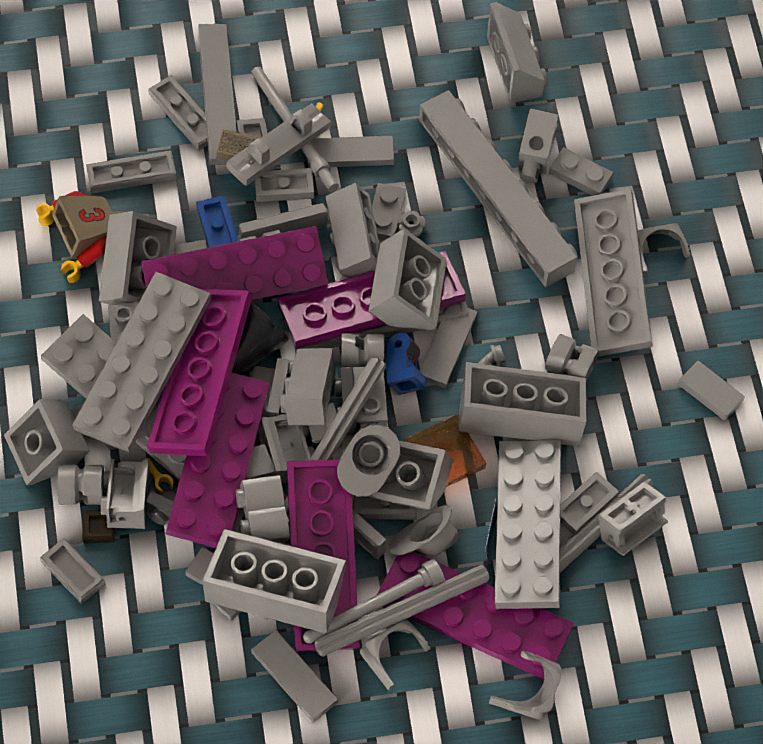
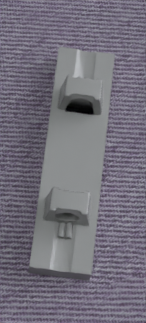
M311 103L304 109L295 112L291 118L260 139L257 138L247 148L227 161L226 168L242 184L247 186L328 130L331 121Z

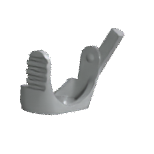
M678 223L638 230L644 276H647L648 270L643 256V244L648 236L664 234L679 240L684 257H690L688 243Z
M408 619L394 624L365 642V647L360 649V654L388 691L395 688L394 683L387 675L379 658L380 645L388 634L396 631L407 634L412 633L426 652L430 650L425 637L417 631Z
M522 651L521 657L540 662L543 666L544 682L540 691L534 697L520 702L491 696L489 704L535 719H541L543 713L549 712L553 707L556 689L561 679V667L558 663L535 655L532 652Z

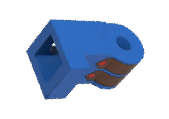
M403 332L394 334L388 340L386 347L387 384L398 395L425 389L426 378L417 369V361L421 353L420 348L407 334Z

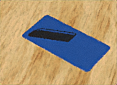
M496 499L486 543L487 560L497 516Z

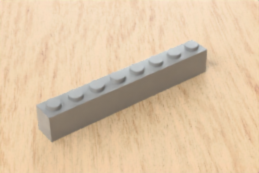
M448 90L420 104L419 121L545 288L574 273L578 258L575 248L570 243L567 244L558 226L554 222H550L545 216L542 205L532 199L525 183L515 177L509 162L506 159L502 160L492 140L486 139L481 132L478 122L474 118L471 119L466 113L462 101L459 98H455Z

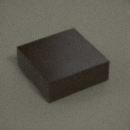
M83 510V543L115 542V528H107L106 515H101V510Z

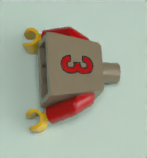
M73 191L65 196H59L57 200L52 202L53 205L51 206L47 203H41L36 208V212L40 216L38 218L42 226H49L55 220L71 257H77L78 259L76 262L66 261L62 264L61 271L63 274L74 269V272L67 277L70 283L77 282L80 279V269L82 267H89L105 254L109 215L125 212H112L104 197L90 196L78 191Z

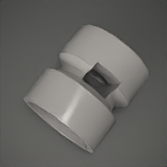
M342 333L341 367H366L371 358H378L384 362V334H367L365 338H361L359 334Z
M559 334L548 355L545 369L555 374L562 375L566 373L569 376L584 377L587 382L597 361L599 350L586 344L577 346L575 339Z
M59 465L57 475L59 505H77L80 500H83L85 505H101V498L105 496L103 487L104 465H85L83 469H79L77 465Z

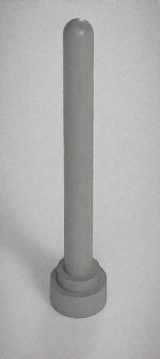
M432 559L422 564V568L418 570L417 575L333 617L327 634L360 619L423 585L425 587L430 585L433 587L444 582L445 578L438 563ZM310 629L304 633L303 639L306 643L311 644L316 639L327 634Z

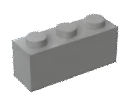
M354 183L326 196L328 206L326 208L327 218L332 227L330 238L337 253L335 264L339 272L349 278L375 271L380 247L370 195L357 183Z
M333 348L297 349L294 361L289 362L290 377L285 379L286 395H281V412L286 413L288 425H325L335 378Z

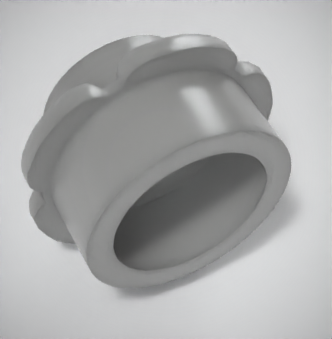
M408 211L406 214L399 216L398 229L401 231L405 228L418 237L426 226V221L423 216H419L418 212Z

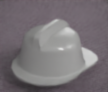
M369 425L362 428L353 437L337 467L339 482L348 493L357 497L369 496L376 493L382 487L400 456V443L397 435L385 426Z
M448 505L439 506L426 516L400 530L389 544L391 554L397 556L405 555L415 550L422 555L434 557L446 551L460 538L459 532L450 521L452 509Z

